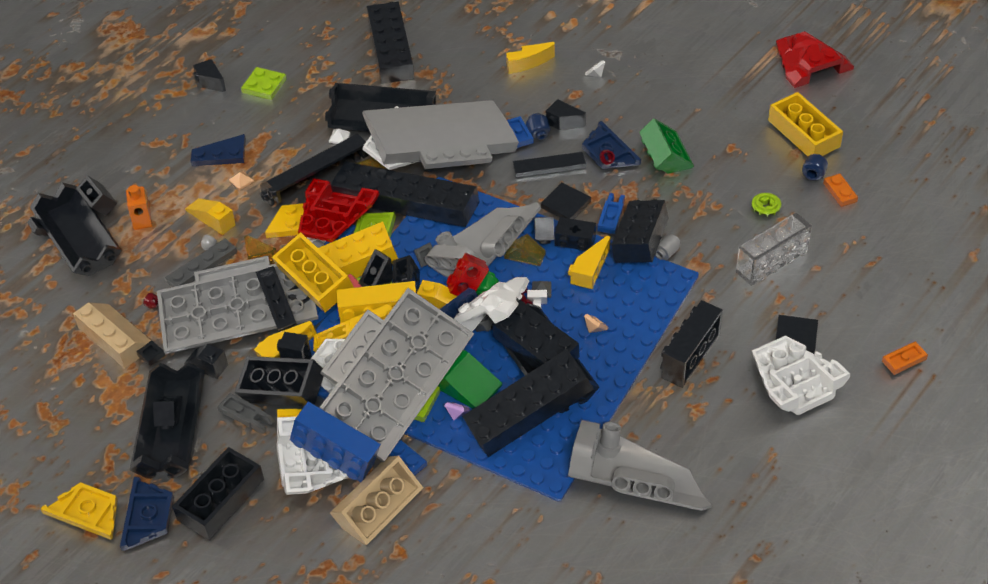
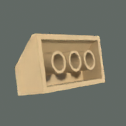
M88 302L73 313L78 328L124 369L139 359L136 351L151 341L109 304Z
M399 456L387 457L385 462L382 461L330 514L344 531L362 544L367 545L423 489V486Z

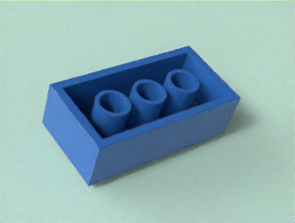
M307 402L295 418L290 436V441L296 447L307 450L313 457L322 459L332 468L339 469L347 474L350 479L359 482L364 480L373 467L381 445L310 402Z

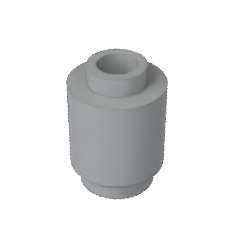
M674 234L666 235L660 241L655 256L660 260L664 259L667 261L679 249L681 244L679 238Z

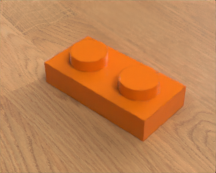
M840 173L824 178L823 184L840 207L858 201V196Z
M915 341L883 356L882 362L893 375H896L927 360L928 354Z

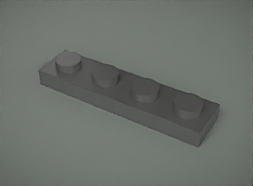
M224 238L166 276V282L171 287L192 283L195 281L194 272L215 268L235 255L237 249Z

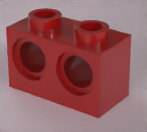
M465 253L458 260L453 274H450L447 279L450 293L458 296L468 288L476 292L489 271L486 262Z

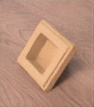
M244 171L229 179L239 190L254 182Z
M585 314L584 318L589 333L608 329V326L595 316Z

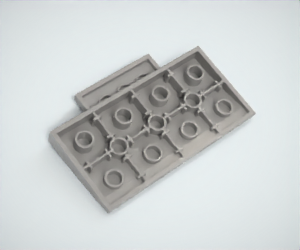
M493 100L365 110L362 113L384 165L421 161L424 169L491 163L493 158L491 154L515 152L519 143L508 121Z
M268 256L194 272L195 282L157 291L165 354L277 329L256 275L257 271L271 266L275 267L297 324L317 320V307L311 299L303 304L301 300L305 299L307 295L299 288L290 290L295 284L278 269L276 264L270 265ZM294 294L297 299L291 300L288 298V295Z
M407 288L384 320L367 309L320 374L335 383L336 386L319 408L380 443L376 458L385 462L474 333Z

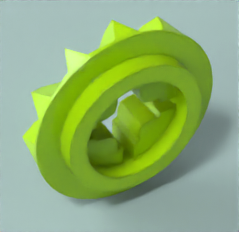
M760 193L752 199L751 207H753L754 212H759V215L766 214L768 217L769 214L775 216L776 212H780L781 201L774 194Z

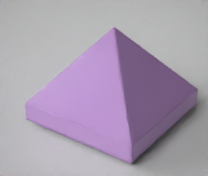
M454 402L445 403V408L453 420L470 411V408Z

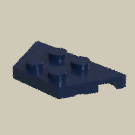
M602 121L598 123L596 130H592L589 137L582 143V149L602 169L641 165V158ZM601 151H612L615 155L613 163L609 165L602 163L599 156Z
M134 477L120 543L122 551L168 534L174 501L172 492L160 489L152 483L142 482L139 477Z

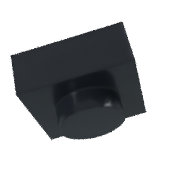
M30 217L27 223L32 232L38 236H49L39 220Z
M152 340L136 351L138 357L149 367L165 356L164 350Z

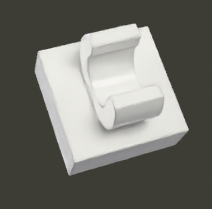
M527 290V299L531 300L533 305L540 306L541 308V304H547V290Z

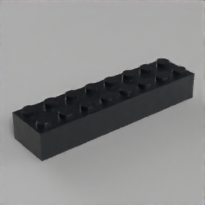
M351 162L343 164L331 183L333 192L357 196L362 188L378 190L379 196L371 207L372 209L462 227L467 226L479 204L477 186Z

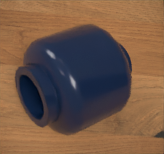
M540 113L529 116L526 126L533 139H545L551 131L547 117Z
M811 154L806 158L802 166V173L809 180H820L826 173L828 162L820 154Z

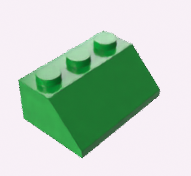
M653 118L639 132L642 137L641 141L647 147V153L653 159V165L658 171L662 170L669 174L694 167L678 133L674 129Z

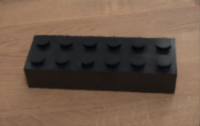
M399 1L367 6L368 21L381 84L414 79L413 61Z
M566 349L462 417L482 450L490 457L594 389L573 356Z

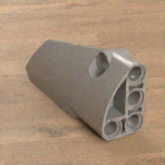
M538 202L521 207L496 208L455 236H452L449 231L442 232L436 237L438 245H435L425 256V262L447 278L450 274H453L458 260L465 253L484 260L487 266H489L496 257L504 255L541 210Z
M581 420L572 450L568 477L612 486L619 493L700 511L712 507V504L699 489L690 469L661 457L620 436L622 428L618 423L605 422L603 428L600 429L599 423Z

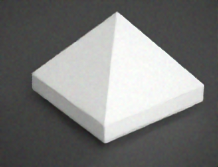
M603 60L595 64L585 72V75L602 77L605 61Z
M334 129L329 143L337 144L347 139L351 134L350 131Z

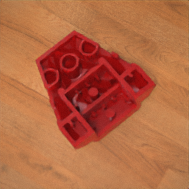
M806 31L776 40L779 56L782 57V66L785 68V77L794 88L809 84L811 73L833 67L838 74L854 69V65L845 55Z
M313 178L305 192L306 202L303 203L304 213L300 218L298 234L301 232L305 237L333 242L373 206L379 196V191L362 188L357 196L333 192L330 181Z

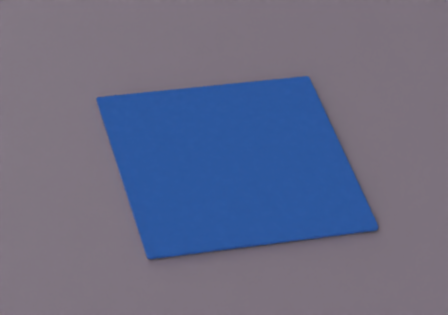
M437 177V178H436V179H440V180L450 181V180L444 179V178H442V177ZM478 191L479 204L466 227L406 216L391 234L390 240L398 259L408 255L412 257L420 270V285L422 280L446 286L448 278L435 271L429 265L421 268L413 250L429 242L432 247L438 245L436 237L442 232L449 231L452 236H455L496 208L520 206ZM537 213L535 217H547V216H544V215H542V214ZM533 218L504 255L496 257L488 266L489 272L494 273L500 282L505 283L515 277H527L529 280L528 290H532V281H551V298H547V304H541V309L552 324L579 343L580 357L578 359L599 385V389L587 402L581 405L577 402L569 406L568 411L556 413L490 457L482 450L463 417L461 416L453 420L445 408V403L454 402L463 406L467 405L440 391L425 422L413 420L404 434L553 500L561 501L575 478L568 477L572 450L581 420L599 423L600 429L603 428L605 422L611 421L697 281L699 273L664 259L660 260L655 256L653 262L616 263L611 245L612 240H610V251L593 289L571 284V276L568 275L569 267L571 264L574 265L576 258L585 251L555 246V230L558 224V220L555 219L554 240H550L549 244H539V240H535ZM596 235L594 245L604 237ZM338 307L324 318L316 328L317 333L340 324ZM585 314L595 316L606 324L608 329L589 333L584 318ZM475 329L472 331L474 335L463 350L469 352L502 382V386L494 395L525 376L503 344L494 338L492 329L487 332H477ZM314 337L309 340L311 356L315 354L313 351ZM320 386L318 396L326 399L329 393Z

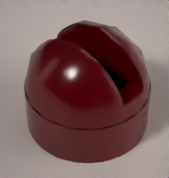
M603 150L599 155L601 162L606 165L613 163L615 159L614 153L610 150Z
M152 292L148 293L144 298L143 305L150 309H156L158 305L157 295Z

